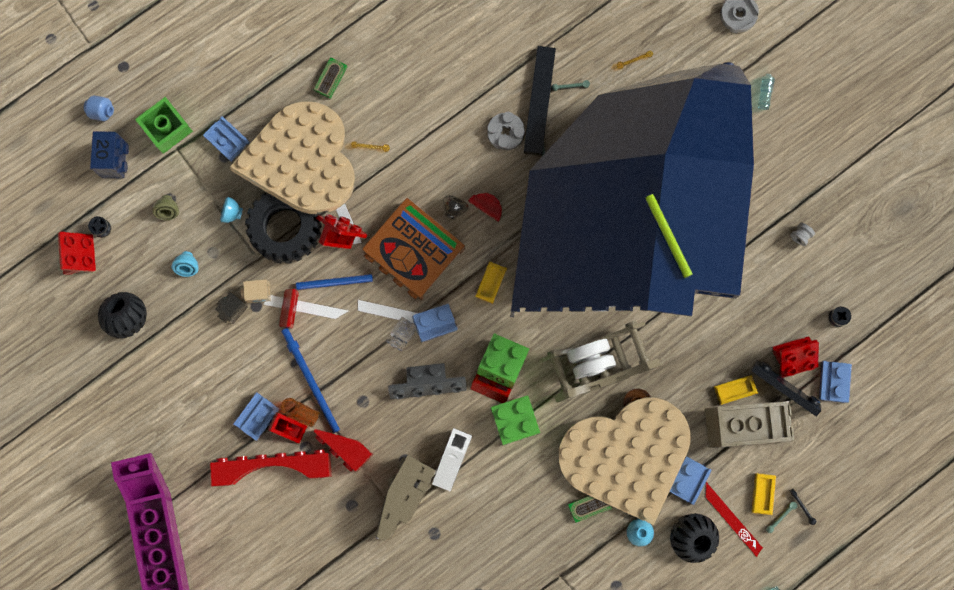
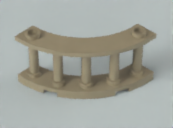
M636 321L625 324L626 328L596 340L562 351L554 349L547 352L548 356L542 358L541 361L552 360L562 387L560 389L561 393L554 395L556 403L601 389L661 366L659 358L650 360V357H647L637 329L646 326L645 322L636 323ZM629 332L640 358V365L635 367L628 365L618 338ZM598 340H611L621 365V372L611 375L610 372L608 373L605 370L600 373V380L591 383L586 377L580 378L579 387L572 389V386L568 384L559 357L566 356L567 352ZM581 362L574 363V367L581 364Z

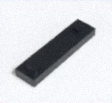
M756 360L752 365V372L816 417L821 412V404L817 398L806 395L772 371L771 366L766 362Z

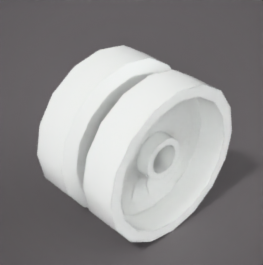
M607 339L598 340L567 352L570 363L574 364L583 361L582 364L573 368L576 379L594 376L616 366L613 355L600 357V355L610 350Z

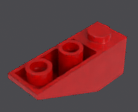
M318 429L314 430L317 434L315 438L322 445L326 443L330 446V453L336 458L340 456L345 461L343 465L351 472L353 469L358 472L374 455L358 440Z

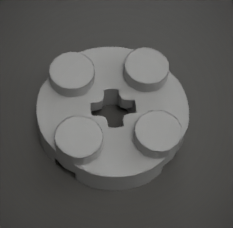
M726 0L720 11L721 20L724 26L732 33L746 32L756 23L759 9L754 0ZM736 10H738L739 12H744L742 17H737L735 15Z
M511 112L497 114L490 120L487 126L488 139L495 148L513 150L522 143L524 124L518 116ZM502 128H506V129L509 128V129H510V131H509L510 135H508V136H507L506 134H503V135H502V134H501V132L503 131Z

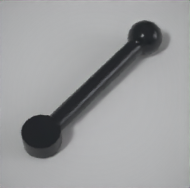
M793 488L789 490L808 517L809 524L815 525L816 519L810 515Z

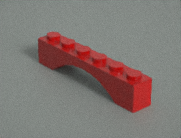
M314 450L313 454L306 455V451L294 452V456H286V453L274 454L275 457L267 458V454L255 455V459L247 460V456L235 457L236 461H228V458H216V462L210 463L211 486L236 485L251 472L271 466L292 468L311 479L332 477L330 453H325V450Z

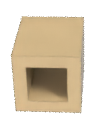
M268 280L243 282L244 287H241V296L247 303L271 301L270 282Z

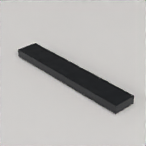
M537 47L524 145L525 154L542 156L556 48Z

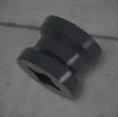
M93 217L88 224L90 232L97 237L103 238L111 233V224L103 217Z
M840 306L829 313L828 320L832 326L842 327L850 322L852 315L848 308Z

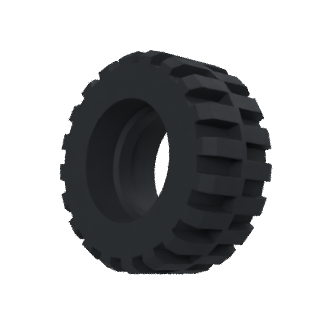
M265 192L260 195L262 198L259 201L255 199L252 203L254 205L253 209L249 208L247 212L249 219L245 220V225L247 226L246 234L250 239V243L261 255L268 260H273L275 263L281 264V262L289 264L292 263V260L297 262L302 260L303 255L306 254L308 256L311 253L312 247L316 248L318 244L317 238L321 236L320 228L322 227L321 222L317 220L318 212L317 214H308L298 211L271 194L267 195ZM283 210H291L297 213L301 220V227L293 239L286 242H275L268 236L267 224L274 214Z

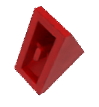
M276 412L268 430L300 444L307 425Z

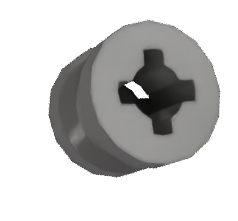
M800 222L797 230L793 231L790 236L799 245L806 246L808 239L812 238L815 232L811 227Z

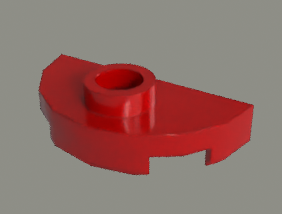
M479 193L468 199L470 204L497 222L500 221L502 207L494 195Z

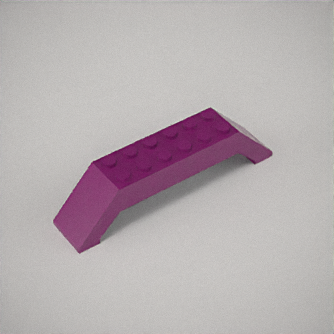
M152 453L111 462L114 482H116L126 503L142 590H189L171 493Z

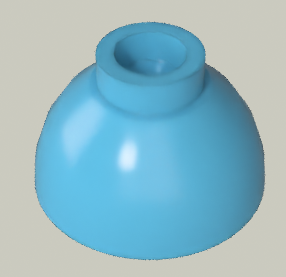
M226 197L220 221L229 223L236 220V218L240 219L243 208H239L238 203L234 199Z
M185 251L173 260L171 268L180 276L190 277L198 273L199 266L193 254Z
M641 519L633 520L627 527L628 540L638 547L648 545L654 537L653 526Z

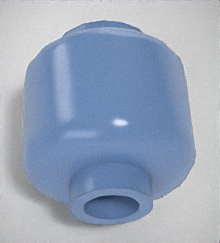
M93 95L85 101L84 112L88 118L104 122L113 115L114 107L108 98Z

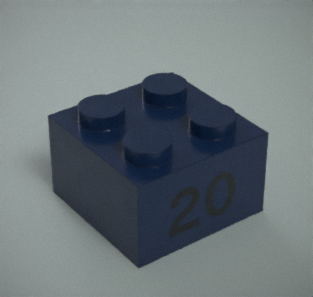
M93 131L90 169L101 178H125V173L128 170L126 155L129 153L128 143L117 132Z

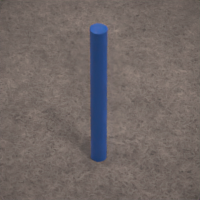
M372 274L297 282L296 288L297 290L373 282Z

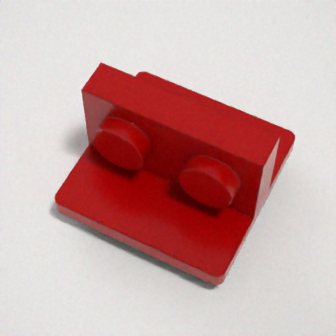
M326 214V216L318 215L317 220L325 224L319 239V243L323 246L351 249L355 237H367V234L362 231V227L351 224V220L346 217L340 216V218H336L330 214Z
M59 232V261L63 275H72L80 271H96L93 235Z
M809 336L772 347V352L780 365V375L782 378L811 371L818 367L819 342L818 340L812 341Z

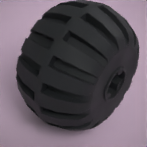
M118 292L117 294H112L111 297H107L104 300L105 302H102L98 310L100 327L112 337L121 339L131 337L134 333H138L146 322L147 310L144 302L132 293Z
M697 513L687 514L679 518V522H675L670 534L671 546L676 555L690 563H700L711 558V554H715L716 547L719 546V531L715 523L707 516Z

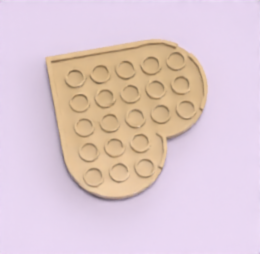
M298 102L280 110L230 166L231 171L294 209L308 214H317V212L323 211L331 212L338 209L350 198L355 185L353 167L347 157L341 153L345 141L343 122L336 112L317 102Z
M655 397L641 398L624 406L615 419L593 416L572 425L564 434L560 443V468L566 480L577 490L654 525L688 453L691 440L690 428L684 415L672 403Z

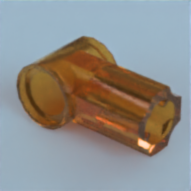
M286 398L281 403V410L285 415L311 428L314 427L319 418L320 412L293 398ZM294 402L295 410L290 413L287 412L286 404Z

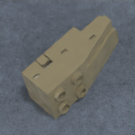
M790 401L705 408L709 448L794 441V427H790L791 417L789 415H792Z
M409 455L406 458L402 457L397 466L400 469L397 475H392L387 484L390 488L385 496L378 528L374 534L376 539L386 541L392 538L400 522L405 524L410 522L436 475V470Z

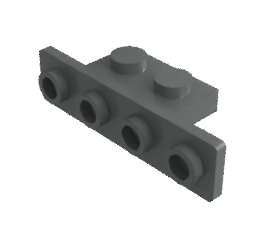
M444 363L406 367L407 383L388 386L390 399L398 400L409 397L440 395L443 393H459L467 390L465 377L446 378Z

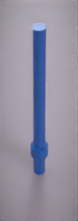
M288 328L283 329L281 332L287 342L286 346L298 363L333 434L340 431L299 350L300 346L297 340L294 341Z

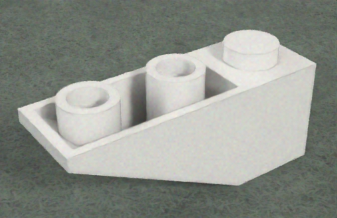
M453 428L432 483L433 485L451 491L471 441V435Z

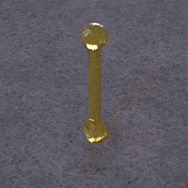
M649 50L646 52V54H643L625 62L619 61L616 67L617 69L621 70L625 65L636 62L646 57L651 58L653 56V52Z
M356 141L351 143L352 148L380 149L384 152H389L390 150L388 144L378 146L360 144Z

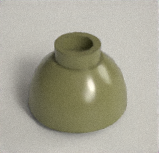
M163 195L154 203L152 213L158 219L172 220L179 215V207L171 196Z

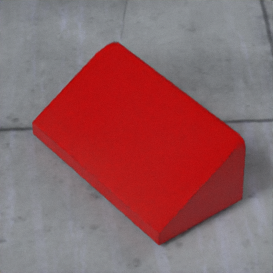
M286 289L284 291L279 327L290 329L294 327L299 292L296 289Z
M476 374L471 385V390L501 403L507 402L512 390Z

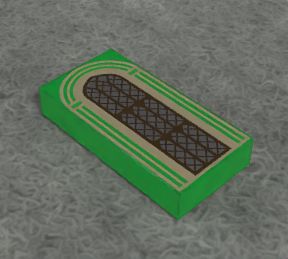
M330 57L314 87V91L331 99L348 66Z
M587 496L568 504L575 523L612 509L611 505L592 496Z

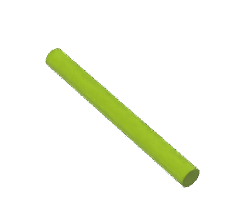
M654 195L647 196L645 199L684 278L693 275Z

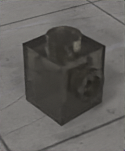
M230 292L226 297H222L218 301L215 310L219 312L217 316L223 322L227 323L229 321L234 324L248 306Z

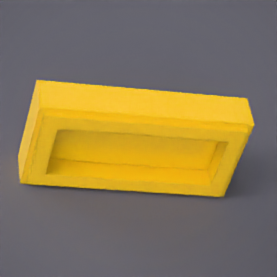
M489 261L475 297L493 304L507 268Z
M752 375L714 387L720 405L758 394Z
M755 473L751 513L773 515L775 475Z

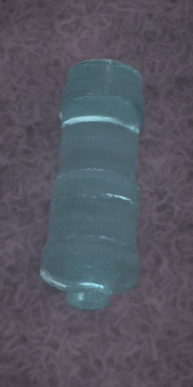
M771 74L761 77L758 109L769 110L771 104V94L775 78Z

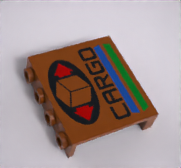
M406 198L362 250L365 253L364 258L370 263L376 262L379 265L378 269L387 276L389 273L394 277L392 281L400 288L402 286L408 289L407 293L416 300L418 297L422 301L426 291L456 256L463 253L465 245L411 200Z

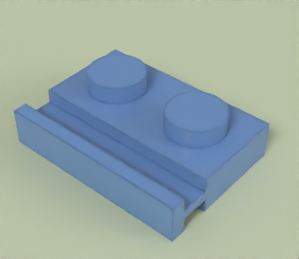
M221 116V119L215 122L203 136L229 161H232L250 142Z
M449 304L412 316L421 343L458 330Z
M821 362L819 400L849 403L852 364Z
M256 392L234 422V425L257 441L280 408Z
M686 456L669 492L694 505L712 470Z

